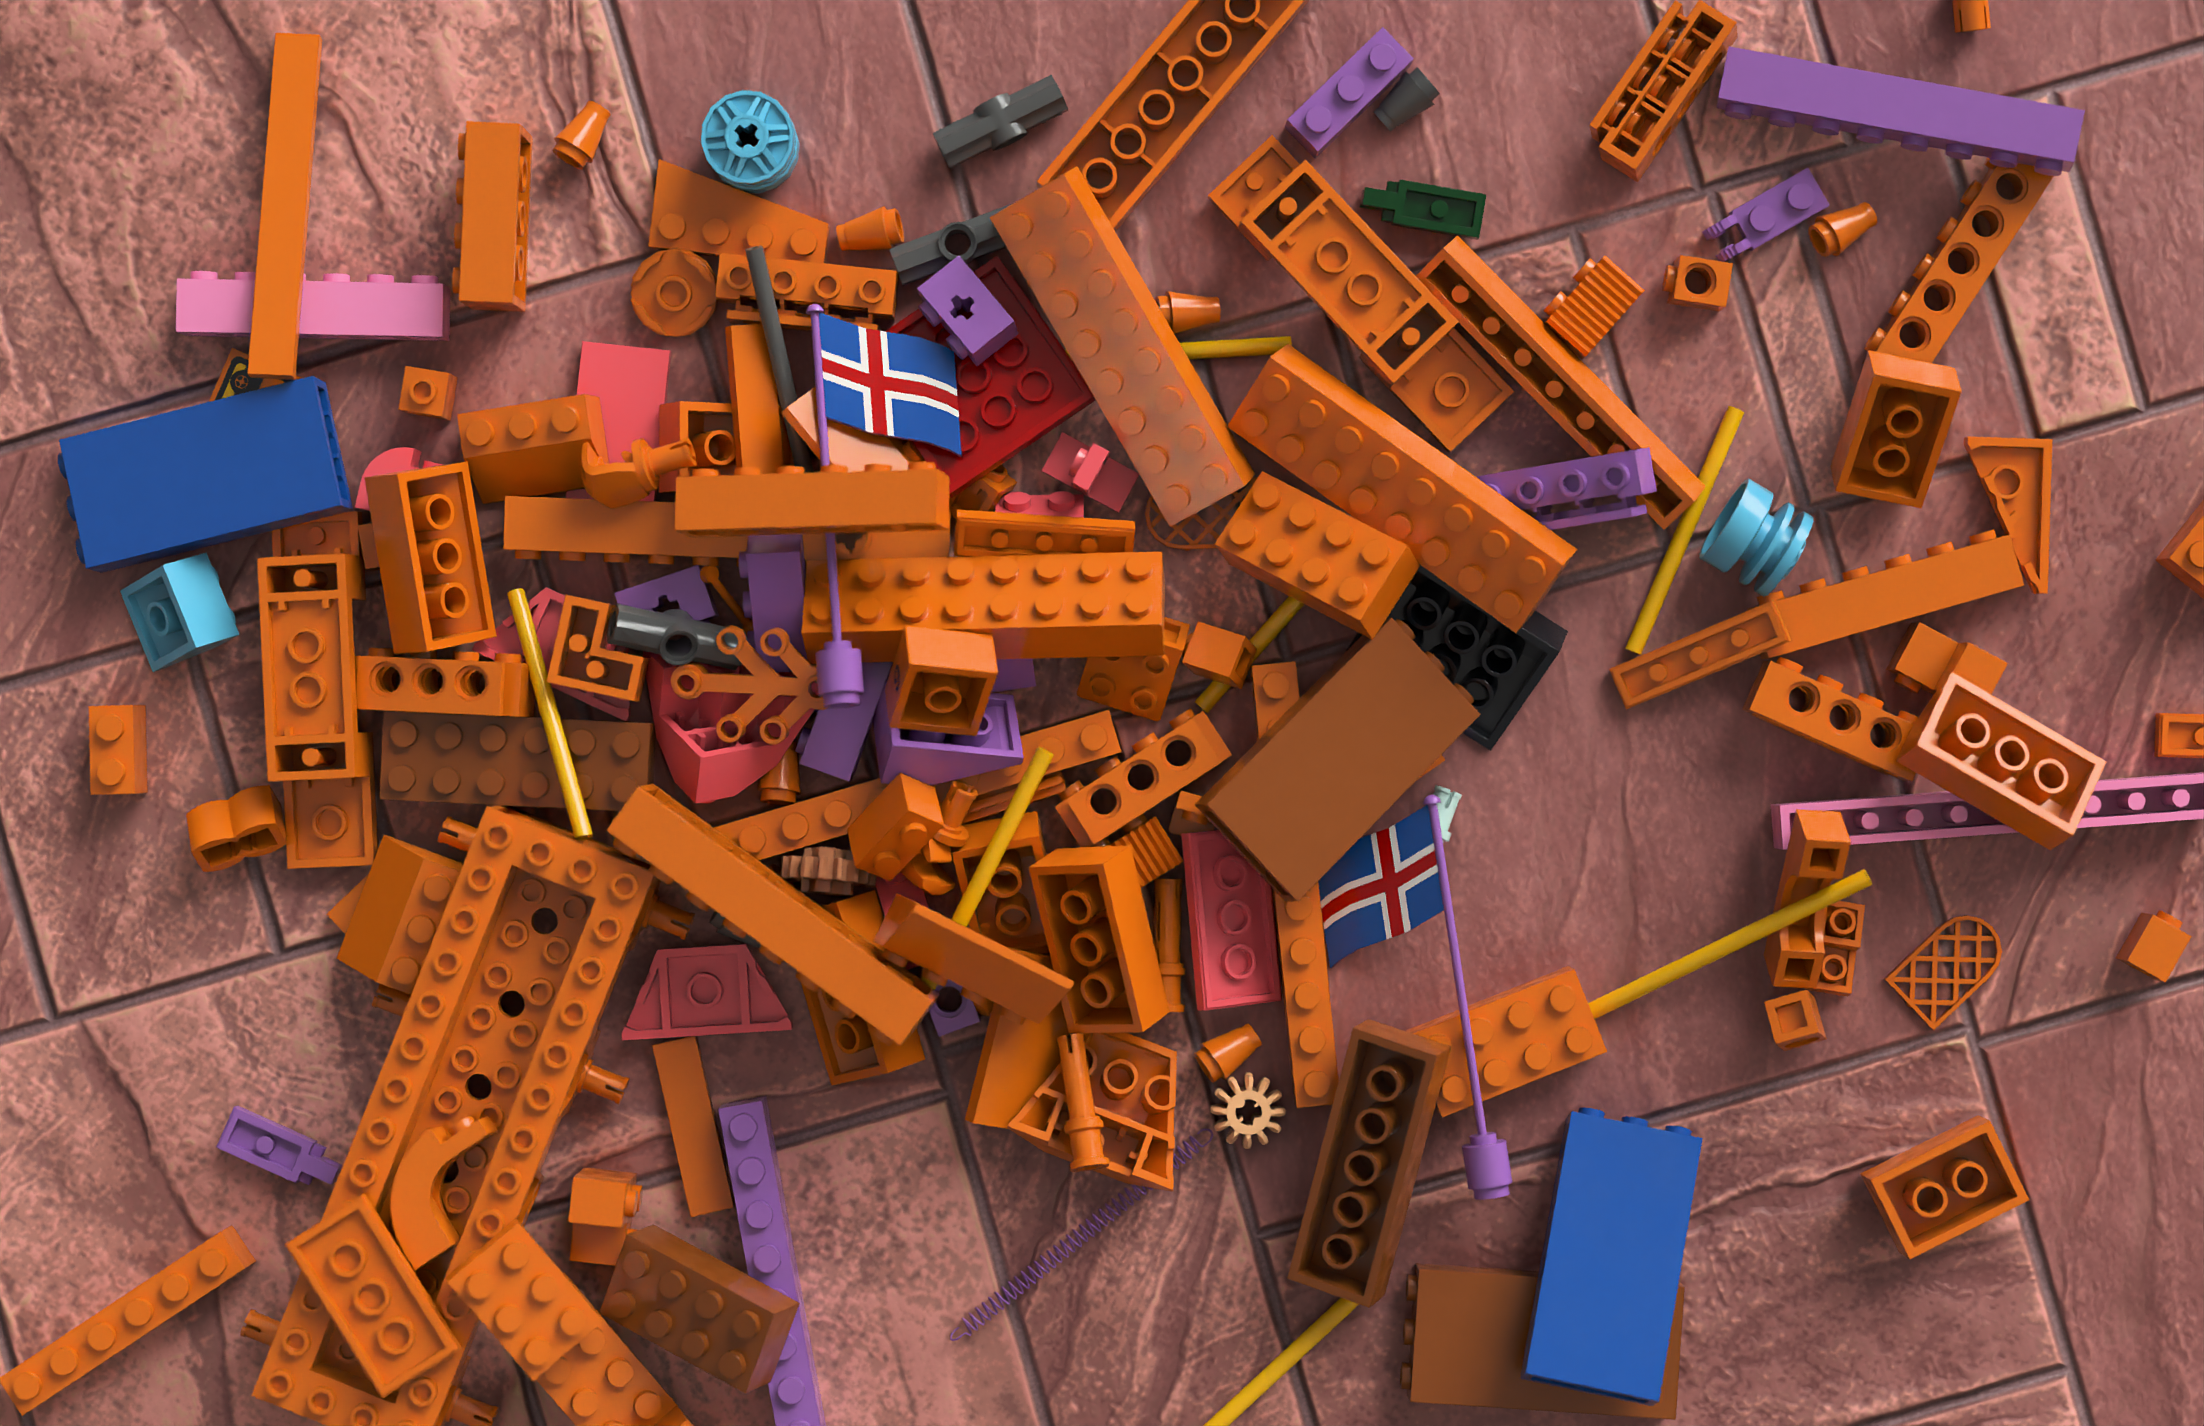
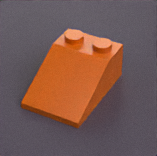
M677 401L659 405V447L689 438L696 455L695 461L697 462V465L694 467H686L661 474L659 493L676 494V477H689L694 469L717 470L718 476L734 475L736 456L731 403ZM779 406L783 466H794L785 422L781 414L782 409Z
M1037 811L1024 813L969 922V927L971 930L1005 947L1043 954L1048 953L1049 950L1029 871L1031 865L1047 855ZM1002 818L963 825L969 833L966 843L962 847L951 846V853L962 896Z

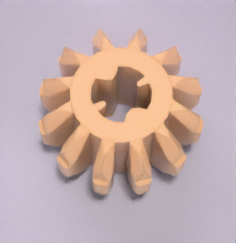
M1251 1072L1245 1073V1086L1240 1088L1234 1076L1228 1077L1227 1081L1233 1092L1229 1094L1221 1088L1215 1090V1095L1226 1102V1104L1210 1106L1212 1114L1226 1115V1117L1214 1124L1215 1130L1222 1131L1231 1126L1232 1128L1226 1136V1142L1233 1144L1239 1133L1243 1134L1242 1143L1245 1149L1251 1148V1135L1256 1133L1262 1145L1267 1144L1268 1138L1263 1129L1267 1127L1275 1133H1279L1281 1130V1126L1270 1119V1117H1281L1286 1114L1284 1107L1270 1106V1104L1282 1097L1280 1090H1273L1264 1095L1269 1087L1270 1080L1267 1077H1263L1257 1087L1254 1088ZM1245 1100H1253L1252 1103L1255 1108L1260 1105L1259 1113H1253L1251 1121H1243L1241 1113L1236 1116V1108L1243 1107Z

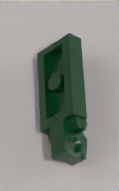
M1399 180L1398 182L1388 181L1386 190L1364 187L1360 208L1382 212L1381 221L1391 223L1393 226L1451 236L1458 235L1459 237L1478 240L1486 194L1406 180Z

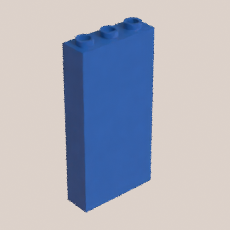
M314 376L59 440L62 453L58 454V465L61 474L68 480L70 496L67 497V508L72 520L77 523L80 537L76 539V551L82 564H85L86 569L100 573L353 511L326 382Z
M1582 1107L1579 1108L1578 1112L1571 1111L1565 1120L1520 1379L1653 1406L1659 1402L1703 1138L1691 1136L1692 1131L1684 1127L1666 1126L1665 1130L1648 1127V1121L1641 1118L1626 1116L1622 1117V1121L1604 1118L1605 1113L1603 1111Z

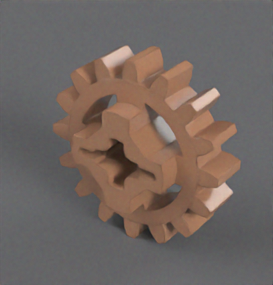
M805 847L802 857L789 855V857L782 856L780 877L786 879V881L801 883L802 893L834 897L853 896L855 887L868 888L876 886V875L856 868L852 851L832 847Z

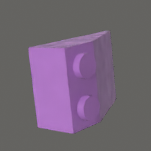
M884 682L873 717L881 783L889 784L899 773H903L928 785H935L1022 764L1024 757L1013 695L991 693L977 736L890 728L885 697L887 682Z

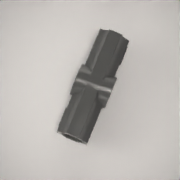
M1052 75L1011 95L1004 93L987 100L973 110V114L933 133V136L948 167L951 169L991 148L993 151L1017 142L1028 134V130L1062 115V113L1068 111V107Z
M1009 205L964 222L950 223L942 230L890 248L889 250L902 285L904 286L934 275L955 259L957 255L951 254L945 247L949 237L954 234H963L971 242L969 250L963 255H959L967 265L977 258L1007 248L990 217Z
M617 604L615 608H612L606 635L608 644L661 654V657L672 665H684L694 661L736 670L742 664L734 654H725L717 647V635L726 628L725 626L693 620L686 611L681 609H670L659 613ZM730 632L726 633L725 643L729 647H737L738 639L736 635ZM677 634H683V635H685V636H683L682 638L677 639V640H670V639H669V638L672 637L673 635H677Z

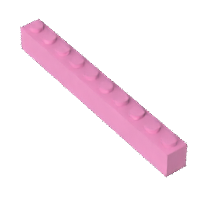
M2204 772L2098 780L2077 828L2204 819ZM1949 791L1771 804L1774 848L1787 850L1796 809L1840 812L1851 841L1850 845L2017 833L2016 830Z

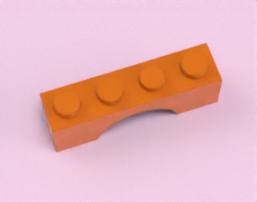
M1796 809L1773 913L1830 886L1833 879L1843 878L1851 841L1840 812ZM1824 909L1768 935L1763 956L1774 987L1817 989L1825 955L1823 939Z

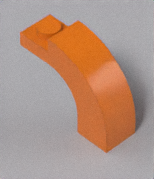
M472 1115L466 1117L448 1130L452 1135L451 1138H449L442 1126L430 1129L412 1145L399 1165L391 1192V1218L398 1243L414 1270L427 1266L457 1246L461 1237L443 1208L441 1197L442 1184L448 1169L458 1158L498 1132L489 1116L476 1121Z

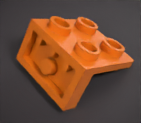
M1165 617L1164 655L1088 657L1077 695L1081 698L1153 721H1159L1182 656L1190 624Z

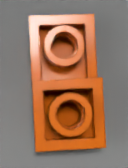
M1838 901L1824 908L1823 939L1825 955L1817 989L1804 988V990L1846 997L1851 995L1856 951L1861 947L1865 905Z

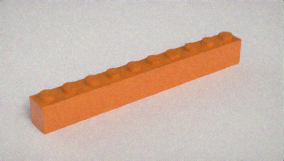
M505 496L503 549L515 550L514 559H541V551H559V560L586 561V552L604 553L603 562L630 563V554L648 555L649 564H674L675 556H692V565L719 566V557L737 558L736 567H739V552L746 551L748 536L689 538L675 531V502L636 501L625 506L608 508L595 499ZM949 512V530L872 532V542L869 549L863 555L852 559L949 557L951 512ZM862 533L837 534L838 543H846L848 549H854L855 541L862 539ZM802 534L805 568L807 560H827L826 534ZM836 554V560L848 559Z
M1296 661L1250 666L1257 741L1300 699ZM1317 882L1298 902L1284 901L1272 888L1294 1104L1296 1108L1333 1105L1339 1079L1319 883Z
M1109 710L1022 735L1020 736L1024 757L1022 764L956 780L971 785L972 789L977 790L978 795L1020 783L1038 747L1054 754L1044 775L1121 753ZM880 778L714 828L757 860H763L848 834L847 828L889 784L881 783ZM952 781L931 785L936 789L940 806L950 789Z

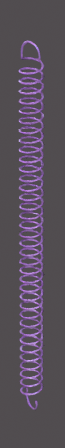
M1206 1128L1200 1130L1197 1133L1199 1134L1204 1130H1207L1211 1133L1210 1140L1203 1146L1192 1136H1189L1196 1151L1187 1142L1183 1141V1144L1186 1150L1188 1151L1189 1155H1187L1179 1146H1176V1149L1178 1150L1183 1161L1173 1153V1160L1177 1165L1176 1167L1173 1164V1167L1179 1169V1165L1176 1159L1179 1160L1182 1164H1186V1161L1182 1153L1189 1159H1192V1154L1189 1151L1188 1147L1193 1152L1198 1154L1199 1151L1195 1143H1197L1200 1147H1205L1212 1140L1213 1132L1210 1129ZM1131 1184L1138 1198L1134 1194H1132L1127 1188H1124L1129 1199L1131 1200V1203L1122 1194L1118 1193V1196L1121 1199L1124 1207H1122L1114 1198H1111L1118 1213L1114 1211L1107 1203H1105V1206L1109 1211L1112 1219L1104 1211L1098 1208L1106 1224H1104L1095 1214H1092L1095 1222L1097 1223L1099 1229L1095 1227L1088 1219H1085L1093 1235L1088 1230H1086L1081 1224H1079V1227L1085 1235L1086 1239H1084L1075 1229H1073L1072 1231L1075 1234L1079 1244H1077L1069 1235L1066 1234V1237L1069 1240L1073 1250L1070 1247H1068L1062 1240H1059L1067 1255H1065L1057 1246L1053 1245L1060 1260H1058L1049 1250H1047L1046 1252L1051 1258L1054 1266L1050 1264L1042 1255H1040V1258L1045 1264L1047 1271L1034 1260V1264L1039 1270L1041 1276H1039L1030 1266H1027L1028 1270L1030 1271L1034 1279V1281L1031 1280L1023 1271H1021V1274L1024 1277L1028 1287L1025 1284H1023L1016 1276H1014L1022 1292H1020L1010 1281H1008V1284L1012 1289L1015 1297L1012 1296L1003 1286H1001V1289L1006 1295L1009 1303L1006 1300H1004L997 1292H995V1295L1000 1301L1002 1307L995 1303L991 1299V1297H988L989 1301L995 1309V1312H993L984 1302H982V1305L985 1308L989 1318L985 1316L977 1307H975L983 1323L978 1321L969 1312V1315L973 1320L976 1328H974L965 1318H962L970 1334L965 1332L958 1338L952 1339L953 1333L959 1329V1327H957L951 1333L950 1340L956 1341L965 1334L971 1336L972 1332L970 1327L973 1330L978 1331V1325L976 1322H978L980 1325H985L983 1317L987 1320H991V1315L989 1311L994 1315L998 1314V1311L995 1306H997L1001 1310H1004L1003 1302L1009 1305L1011 1304L1009 1296L1013 1299H1017V1294L1015 1290L1018 1293L1023 1294L1024 1291L1022 1286H1024L1027 1289H1030V1284L1028 1280L1034 1284L1037 1283L1034 1274L1037 1277L1043 1279V1274L1040 1269H1042L1045 1273H1049L1050 1271L1048 1265L1052 1268H1056L1054 1259L1059 1263H1062L1063 1261L1060 1253L1064 1257L1069 1258V1253L1067 1249L1074 1253L1076 1251L1073 1243L1078 1247H1082V1243L1079 1237L1085 1242H1088V1237L1086 1233H1088L1092 1237H1095V1233L1092 1227L1097 1231L1101 1232V1226L1099 1222L1104 1226H1108V1222L1105 1216L1111 1221H1114V1216L1112 1212L1115 1213L1117 1216H1121V1212L1118 1206L1124 1211H1127V1206L1124 1200L1129 1205L1134 1206V1202L1131 1196H1133L1136 1200L1140 1201V1196L1137 1190L1143 1195H1147L1145 1187L1142 1186L1144 1190L1143 1192L1136 1185Z

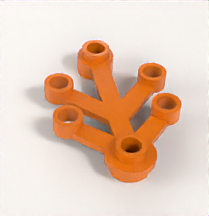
M728 626L721 630L717 635L716 644L721 652L729 655L734 654L753 675L708 673L702 664L691 661L677 667L671 676L673 691L677 696L687 700L695 699L704 692L753 694L734 714H728L718 721L716 726L717 735L721 740L728 743L740 739L746 731V726L778 695L797 697L779 716H771L761 724V738L771 745L779 744L786 739L790 728L810 708L817 710L828 709L824 707L823 697H819L812 690L813 681H817V666H812L790 643L787 632L777 627L769 629L761 636L760 647L769 656H779L796 677L780 676L746 641L744 631L737 626ZM730 632L736 635L738 639L737 647H729L725 643L726 633ZM771 634L780 637L782 641L780 649L777 650L770 647L768 638ZM683 675H689L693 678V689L689 690L683 687L681 683ZM726 721H732L737 725V735H730L726 732L724 727ZM769 723H776L780 726L782 731L780 737L770 735L768 732Z

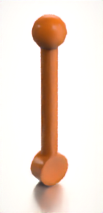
M713 565L703 566L700 570L701 580L704 583H711L743 624L742 629L746 632V635L748 631H754L753 620L744 617V611L718 579L719 571L717 567Z

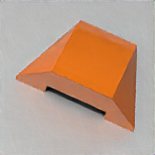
M1084 1033L1095 1116H1100V1119L1103 1120L1104 1128L1100 1130L1104 1157L1109 1158L1110 1164L1105 1168L1092 1171L1123 1183L1173 1192L1177 1052L1129 1033ZM1061 1061L1006 1128L1043 1152L1072 1162L1073 1155L1070 1136L1064 1132L1065 1121L1069 1120Z

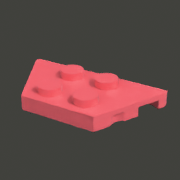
M548 587L530 599L528 603L547 673L549 672L565 595ZM513 614L496 628L497 637L479 640L472 648L473 651L494 661L495 653L522 654L521 663H526ZM607 643L606 649L629 654V648ZM550 683L552 688L623 721L628 722L631 717L630 700Z
M748 944L663 948L656 951L648 975L639 991L634 1008L621 1035L623 1041L792 1030L793 1022Z

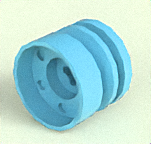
M741 90L725 95L710 108L702 123L701 145L706 160L726 185L747 193H763L777 188L788 179L798 162L800 142L789 114L776 99L762 92ZM756 130L755 136L758 144L755 147L746 144L741 148L743 143L739 138L740 134L743 131L751 134Z
M1748 478L1737 488L1719 514L1703 543L1699 558L1723 573L1729 571L1741 559L1744 561L1740 572L1739 582L1747 585L1759 573L1754 591L1764 597L1790 573L1805 548L1806 539L1814 520L1811 515L1803 511L1788 526L1795 510L1794 505L1789 502L1779 508L1773 516L1768 514L1773 501V493Z

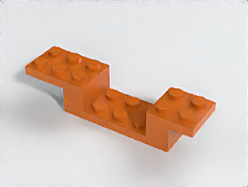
M1273 135L1208 195L1207 198L1267 261L1273 258L1362 352L1358 358L1448 453L1515 392L1454 328L1459 321L1306 159L1299 164Z
M359 511L345 512L272 530L273 557L257 558L268 782L283 781L287 869L372 865L378 851L373 733H358L352 601L366 600L365 565L358 525H363L362 512Z
M516 1218L445 1277L448 1284L532 1381L536 1380L575 1426H695L566 1273H562Z

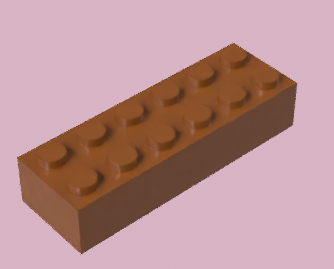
M384 711L379 799L566 808L542 718ZM561 719L585 809L621 811L638 786L653 784L656 739L654 723Z
M1370 1019L1353 1027L1287 1279L1368 1308L1385 1296L1451 1046Z

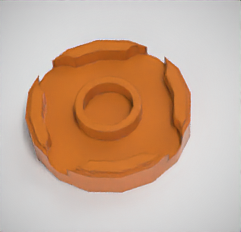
M678 248L658 251L644 260L632 277L631 302L633 310L643 325L659 335L673 337L691 335L705 326L717 309L718 300L715 297L716 275L707 261L692 251Z

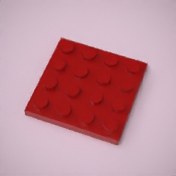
M998 256L992 258L973 271V273L1014 320L1018 334L978 366L968 356L961 360L954 352L962 456L959 457L950 451L927 443L912 441L925 462L934 463L935 469H939L949 476L950 498H953L1096 401L1074 362ZM963 308L956 312L957 316L962 315L966 320L973 316L971 312L967 313ZM917 309L885 331L921 337L952 350L946 341V338L950 336L941 323L933 327L920 309Z

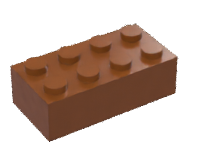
M653 1224L627 1234L599 1313L746 1394L771 1382L800 1303Z

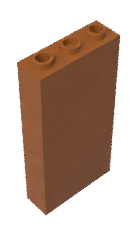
M1387 618L1373 640L1362 635L1195 804L1284 901L1298 902L1480 716V713L1472 705L1474 699L1471 694L1457 683L1452 684L1442 673L1445 667L1441 661L1428 651L1423 652L1413 641L1415 639L1414 632L1399 619Z
M1415 1263V1275L1407 1274L1406 1301H1413L1412 1319L1405 1318L1403 1324V1345H1410L1409 1363H1401L1400 1389H1407V1396L1410 1402L1676 1420L1685 1287L1680 1282L1678 1284L1659 1402L1653 1406L1520 1379L1539 1271Z

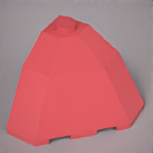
M643 651V657L649 658L646 679L657 741L674 782L695 804H709L718 799L734 797L776 767L815 710L810 708L790 728L787 738L776 745L768 744L761 738V724L771 716H779L797 697L778 695L746 726V731L740 739L732 743L724 742L718 737L716 732L718 721L728 714H734L753 694L704 692L695 699H683L677 696L671 687L672 673L681 665L667 663L661 657V654ZM700 663L706 668L708 673L753 675L743 664L738 666L736 670ZM793 672L778 673L780 676L796 677ZM683 675L681 678L683 687L689 690L693 689V678L689 675ZM813 681L812 690L818 695V684ZM726 721L724 726L726 732L730 735H737V725L732 721ZM769 723L768 732L770 735L780 737L782 733L780 726L776 723Z

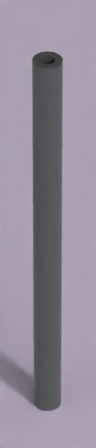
M754 246L745 249L780 405L783 411L797 400V395L763 246ZM783 416L794 466L804 468V473H814L808 445Z

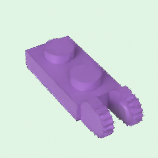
M1806 168L1732 210L1729 213L1730 216L1707 228L1702 233L1706 240L1715 239L1724 234L1727 229L1736 225L1744 240L1720 250L1716 257L1718 261L1726 262L1747 249H1750V251L1754 250L1830 205L1809 168Z

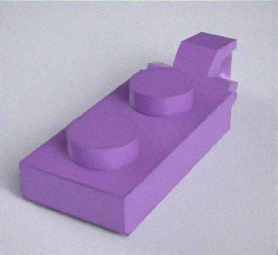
M240 1106L233 1108L216 1146L222 1151L294 1183L303 1182L309 1185L313 1177L332 1185L333 1182H337L343 1167L342 1164L323 1156L326 1147L318 1144V1141Z

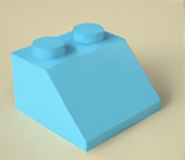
M207 553L164 564L120 590L152 672L159 671L216 648L239 635L235 615L231 608L228 607L219 585L218 573L211 565Z

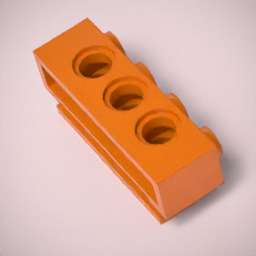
M1676 0L1673 2L1589 125L1592 138L1600 143L1598 147L1601 160L1634 181L1639 182L1728 52V47H1731L1737 39V22L1701 0L1696 3L1688 17H1685L1683 5ZM1671 38H1674L1676 42L1668 52L1665 48ZM1646 74L1652 75L1644 88L1640 86ZM1622 110L1624 112L1628 110V112L1618 125V123L1615 122L1618 115Z
M720 253L715 297L720 303L736 304L735 310L727 309L726 318L731 324H762L759 309L744 305L745 301L757 302L747 256ZM765 257L775 302L780 304V309H777L781 329L812 332L811 315L787 310L788 305L809 307L812 304H818L824 309L823 314L863 328L881 331L879 326L874 324L875 318L895 320L899 285L897 271ZM832 310L868 313V318H842L841 315H833Z
M369 648L368 656H355L357 709L534 717L535 693L528 672V664L521 663L522 654L495 653V662L479 661L480 653L453 651L452 660L437 659V651L434 650L410 653V658L395 657L393 649ZM398 672H399V674H400V684H399V686L397 687V686H396V681H395V679H396V675H397ZM441 674L443 684L441 689L439 690L437 680L439 675ZM482 676H484L486 683L483 692H481L479 686Z
M1779 656L1776 663L1773 661H1763L1742 710L1888 776L1891 775L1902 781H1913L1916 772L1896 760L1913 724L1918 718L1917 716L1900 710L1898 716L1882 710L1883 701L1861 692L1857 698L1841 692L1844 686L1842 683L1819 674L1817 680L1800 674L1803 666ZM1796 687L1802 690L1805 696L1804 705L1799 711H1795L1789 704V694ZM1836 705L1841 707L1845 713V721L1838 729L1832 726L1829 718L1830 711ZM1877 723L1885 730V739L1878 747L1872 743L1870 738L1871 729Z
M1189 708L1169 721L1173 730L1158 739L1155 733L1152 732L1132 745L1136 754L1122 763L1117 756L1113 757L1095 769L1098 775L1097 779L1086 786H1083L1081 781L1078 780L1068 786L1063 793L1058 794L1061 802L1054 807L1080 847L1095 845L1232 756L1204 710L1195 715L1192 709ZM1175 740L1184 741L1190 748L1188 761L1180 766L1170 764L1165 756L1167 745ZM1138 764L1149 766L1153 772L1151 785L1143 790L1133 788L1128 781L1130 769ZM1107 788L1115 794L1116 805L1111 812L1099 813L1092 808L1091 796L1096 790Z

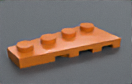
M661 159L658 160L649 248L659 250L678 248L692 251L695 254L719 257L720 253L746 255L745 249L763 246L764 254L767 258L825 263L829 223Z

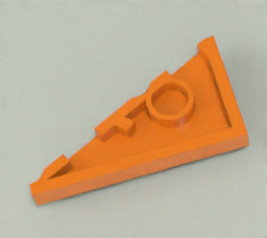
M1964 437L1966 451L2005 535L2010 534L2017 561L2032 594H2048L2053 439Z

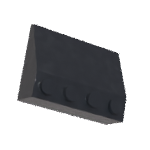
M1421 565L1387 617H1392L1394 620L1399 619L1407 624L1414 632L1415 639L1413 641L1423 652L1428 651L1435 655L1445 667L1442 673L1452 684L1457 683L1471 694L1474 699L1472 705L1480 713V716L1463 734L1490 751L1559 654L1568 633L1567 630L1537 611L1515 633ZM1357 632V634L1351 641L1346 651L1362 636V634Z

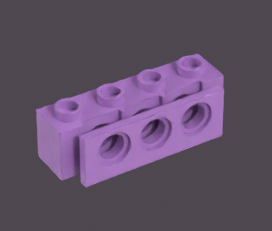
M1650 447L1476 476L1520 509L1532 508L1533 512L1537 513V516L1531 517L1550 530L1646 514V504L1637 506L1635 496L1657 491ZM1618 494V498H1622V502L1593 507V502L1597 497ZM1575 501V506L1579 505V509L1556 513H1551L1550 510L1554 504Z

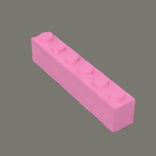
M191 271L190 279L177 278L176 332L185 336L251 337L256 272H235V280L218 279V273L210 271ZM304 274L299 338L449 341L450 288L443 283H438L437 276L414 275L411 276V283H394V276L371 274L367 275V282H350V275L323 274V281H306V274Z

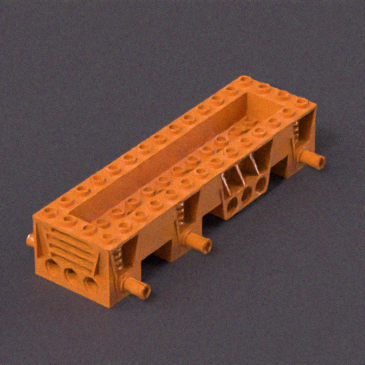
M486 806L478 828L453 819L449 815L447 816L442 827L458 833L459 836L447 831H440L437 842L447 844L468 854L412 994L410 995L382 984L377 988L376 992L379 995L374 996L372 1007L388 1011L402 1017L321 1221L365 1194L402 1252L392 1224L391 1192L395 1175L404 1156L412 1145L430 1129L442 1126L449 1138H451L452 1135L448 1130L466 1117L472 1115L476 1121L489 1116L498 1132L455 1161L459 1170L456 1179L450 1182L443 1181L441 1197L443 1208L461 1237L458 1245L427 1266L414 1270L409 1263L461 1348L400 1388L381 1398L301 1271L281 1322L260 1314L253 1309L250 1310L244 1321L247 1325L242 1326L240 1336L248 1337L271 1346L251 1396L326 1426H444L446 1421L450 1422L451 1419L469 1426H492L493 1418L496 1417L499 1407L491 1406L462 1394L463 1389H461L462 1379L471 1359L467 1354L481 1320L448 1284L445 1277L515 1218L525 1227L544 1180V1176L540 1172L561 1118L569 1113L577 1093L586 1090L611 1100L618 1105L625 1094L623 1091L627 1088L630 1078L622 1077L593 1065V1051L601 1033V1030L597 1029L626 955L635 948L641 931L644 928L647 929L648 925L685 940L690 928L675 923L674 920L690 926L695 918V913H689L659 901L660 896L657 894L661 880L649 871L652 864L646 859L639 856L632 858L618 848L593 838L583 841L575 840L573 830L513 806ZM541 908H549L557 915L558 924L551 933H542L534 925V916ZM508 991H516L524 998V1010L518 1016L506 1014L501 1007V998ZM482 1074L490 1080L492 1088L487 1098L478 1099L470 1094L468 1081L472 1075Z

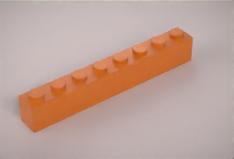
M1458 235L1416 275L1426 288L1459 321L1458 323L1591 457L1650 447L1657 491L1637 495L1635 498L1638 505L1646 504L1647 514L1663 530L1696 501L1706 486Z

